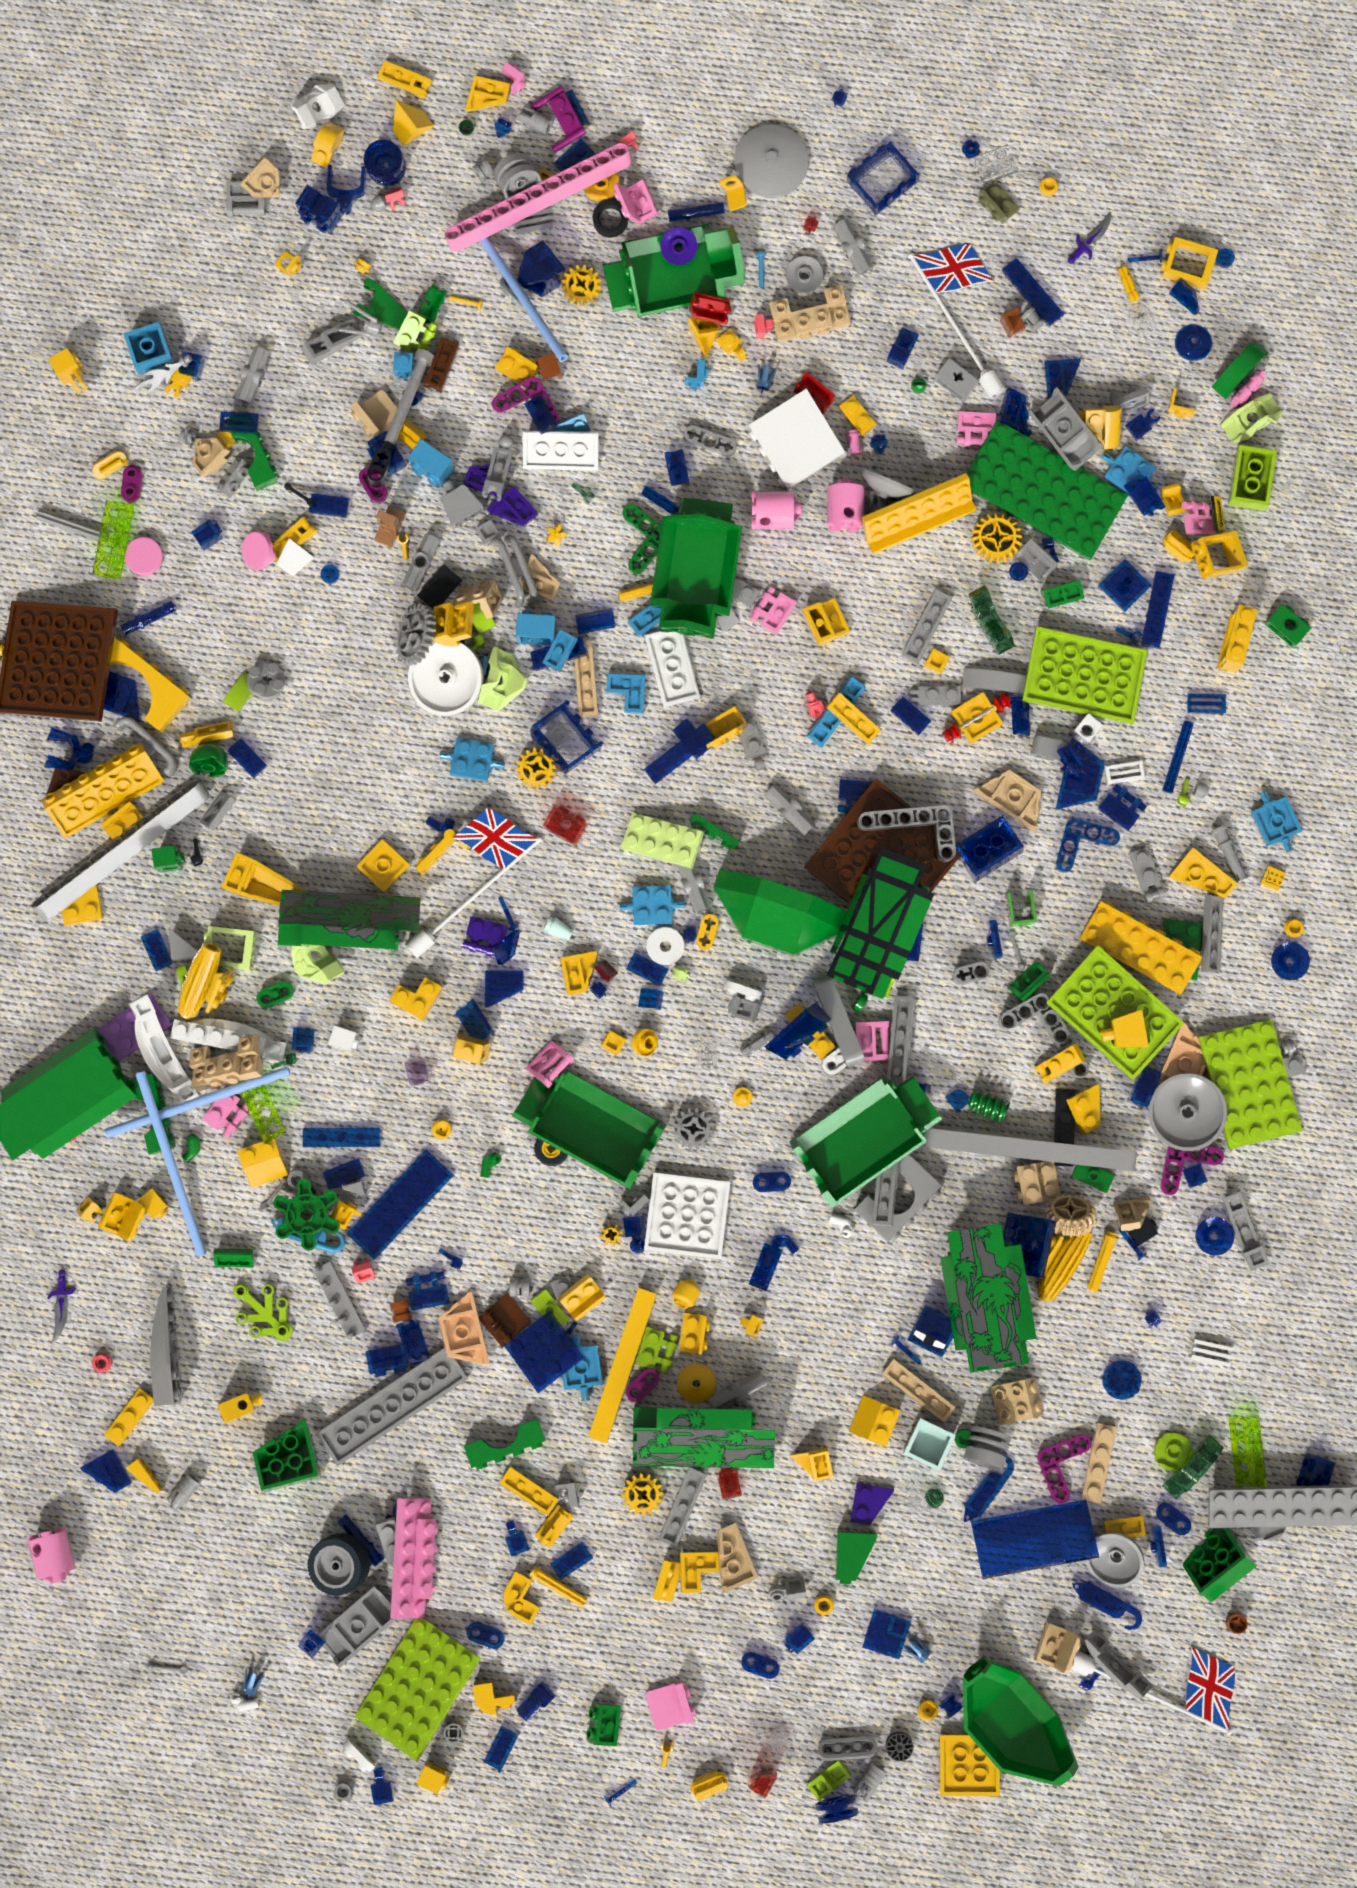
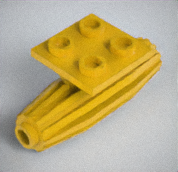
M203 943L191 963L181 989L178 1004L180 1016L185 1019L195 1017L205 1001L208 1002L205 1012L210 1013L214 1008L217 1009L220 1003H224L228 993L226 990L234 980L232 975L235 969L231 967L227 972H217L222 950L216 944Z
M1048 1231L1041 1237L1040 1245L1037 1250L1032 1252L1028 1265L1044 1271L1036 1290L1039 1293L1038 1298L1046 1303L1049 1300L1053 1301L1066 1287L1086 1254L1093 1236L1090 1232H1087L1086 1235L1080 1234L1079 1237L1074 1235L1070 1238L1067 1235L1064 1238Z

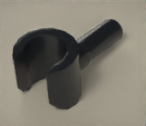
M193 839L195 855L191 856L190 860L194 867L203 863V859L199 851L198 839Z

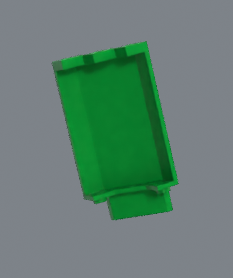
M94 1027L0 1090L2 1096L0 1104V1142L12 1161L29 1149L35 1155L38 1154L44 1159L137 1096L134 1084L122 1073L120 1061L108 1050L106 1039Z
M567 1069L555 1078L554 1083L549 1088L537 1078H534L512 1117L530 1126L529 1134L628 1189L633 1186L667 1126Z
M883 1075L789 1142L794 1153L804 1164L806 1172L817 1184L821 1195L833 1208L925 1144L927 1139L924 1134L927 1133L928 1129L940 1122L942 1118L914 1076L896 1087L891 1079L888 1081Z

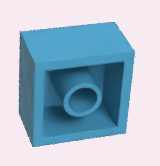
M160 322L123 333L134 368L138 374L163 367L166 363H174Z
M422 439L408 457L412 471L420 477L421 475L427 477V481L434 487L437 485L443 487L455 470L452 459Z
M522 611V614L517 613L516 639L518 644L552 645L556 638L557 630L556 617L552 616V613L542 612L541 615L533 614L531 611Z

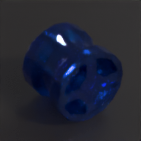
M954 1693L950 1694L938 1705L946 1711L948 1718H951L963 1708L962 1703L956 1700Z

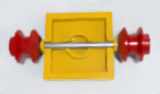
M984 692L952 710L950 713L958 725L950 723L949 729L943 727L944 732H942L944 739L946 742L950 741L953 744L954 738L961 739V732H963L971 745L1001 727L1003 722L996 711L1004 713L1005 707L1011 709V698L1007 693L1004 695L1000 692V698L993 697V704L991 705Z

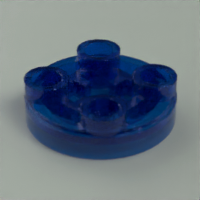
M1124 1360L1114 1361L1105 1368L1102 1375V1385L1111 1397L1125 1400L1133 1397L1140 1390L1141 1374L1138 1368L1131 1362Z

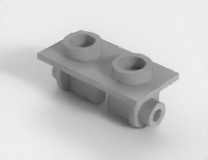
M237 458V460H234L227 470L231 475L224 474L217 484V489L231 498L238 490L243 479L248 475L247 469L250 465L244 459Z

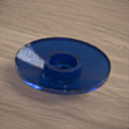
M1195 324L1187 325L1177 333L1175 348L1184 359L1199 361L1210 353L1212 338L1204 327ZM1196 338L1198 343H1192L1191 339Z
M1286 942L1274 950L1271 957V965L1274 972L1280 978L1297 980L1308 971L1310 958L1303 946L1294 942ZM1288 958L1293 961L1292 965L1286 964Z
M1206 1218L1196 1229V1243L1208 1255H1222L1234 1243V1230L1230 1223L1223 1218ZM1211 1233L1217 1234L1216 1240L1211 1239Z

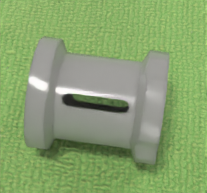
M1031 307L1021 316V319L1029 324L1032 332L1038 330L1045 323V320L1041 319L1035 312L1034 307Z

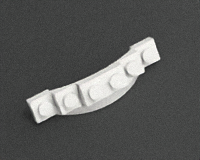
M145 994L128 1003L136 1017V1040L150 1070L164 1086L175 1094L179 1103L198 1097L197 1091L191 1087V1079L184 1072L163 1033L155 1013L156 1011L148 995Z
M174 1019L170 1035L171 1039L237 1052L239 1038L256 1034L260 1037L259 1051L261 1058L283 1062L287 1043L274 1041L270 1036L257 1029L222 1019H198L191 1022Z

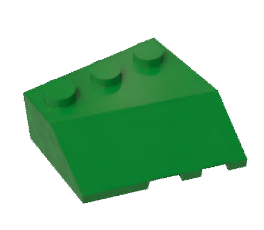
M306 1418L252 1452L260 1488L264 1493L322 1478Z
M1214 1528L1212 1532L1208 1530L1204 1535L1207 1539L1201 1546L1195 1547L1183 1564L1184 1569L1199 1593L1210 1602H1213L1257 1567L1240 1539L1230 1528Z

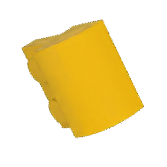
M1121 405L1085 409L1084 422L1104 445V449H1112L1120 445Z
M835 598L803 608L802 613L818 646L828 644L832 640L850 633V629Z
M470 601L455 606L450 602L434 606L433 615L436 616L434 621L437 622L434 626L436 632L433 633L435 637L433 641L435 643L454 647L459 646L460 640L472 637L474 605Z

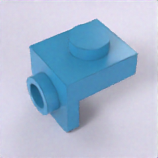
M698 360L697 378L685 377V386H689L690 389L704 387V378H708L709 366H705V360Z

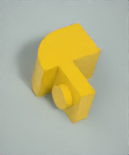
M329 121L324 124L315 138L313 144L315 148L311 162L328 169L331 165L335 149L341 145L345 129Z
M493 1681L475 1683L472 1686L475 1703L484 1713L497 1715V1706H500V1709L511 1708L512 1704L516 1702L515 1693L495 1696Z

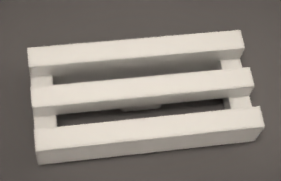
M1142 760L1104 766L1107 785L1145 779ZM1139 765L1138 769L1110 773V769ZM1139 772L1141 774L1138 776L1111 780V777L1121 776Z
M1194 1339L1190 1358L1229 1367L1233 1347ZM1197 1344L1227 1350V1354L1197 1348ZM1201 1352L1226 1358V1361L1196 1356L1195 1353Z

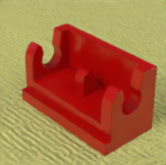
M694 291L689 305L691 317L727 325L729 321L727 314L731 312L730 299Z
M807 372L802 376V380L795 385L794 392L796 394L805 389L808 390L822 415L835 400V395Z

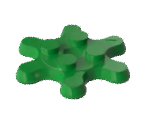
M303 1178L297 1183L298 1193L295 1198L288 1199L280 1195L275 1197L273 1201L274 1207L283 1211L286 1216L284 1223L276 1228V1236L280 1239H285L293 1233L299 1234L302 1239L301 1245L303 1249L311 1251L316 1246L315 1236L319 1231L325 1230L333 1234L338 1232L340 1228L339 1222L330 1218L327 1213L329 1206L337 1201V1194L333 1190H328L324 1194L316 1196L312 1193L311 1182ZM311 1210V1218L304 1220L302 1217L303 1211Z

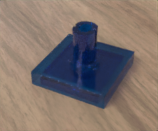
M1126 559L1098 585L1124 613L1152 586Z

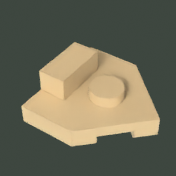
M264 157L239 185L253 198L280 197L279 169Z
M218 437L208 439L195 438L194 446H196L195 456H193V466L204 478L210 472L216 474L228 461L225 456L230 450Z

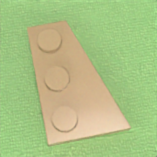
M733 1523L717 1530L721 1592L723 1594L757 1579L758 1576L737 1524Z

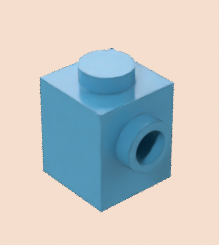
M394 352V376L401 379H407L411 376L415 365L413 353Z

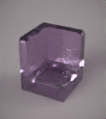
M424 1060L405 1063L411 1087L430 1082Z

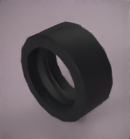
M612 199L603 200L597 204L593 211L594 228L603 237H617L627 228L628 218H625L622 214V204L619 201ZM610 208L616 209L621 215V223L611 229L603 227L599 220L602 211Z

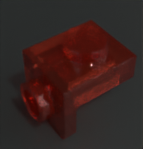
M724 1468L718 1473L717 1479L722 1500L742 1496L737 1469Z

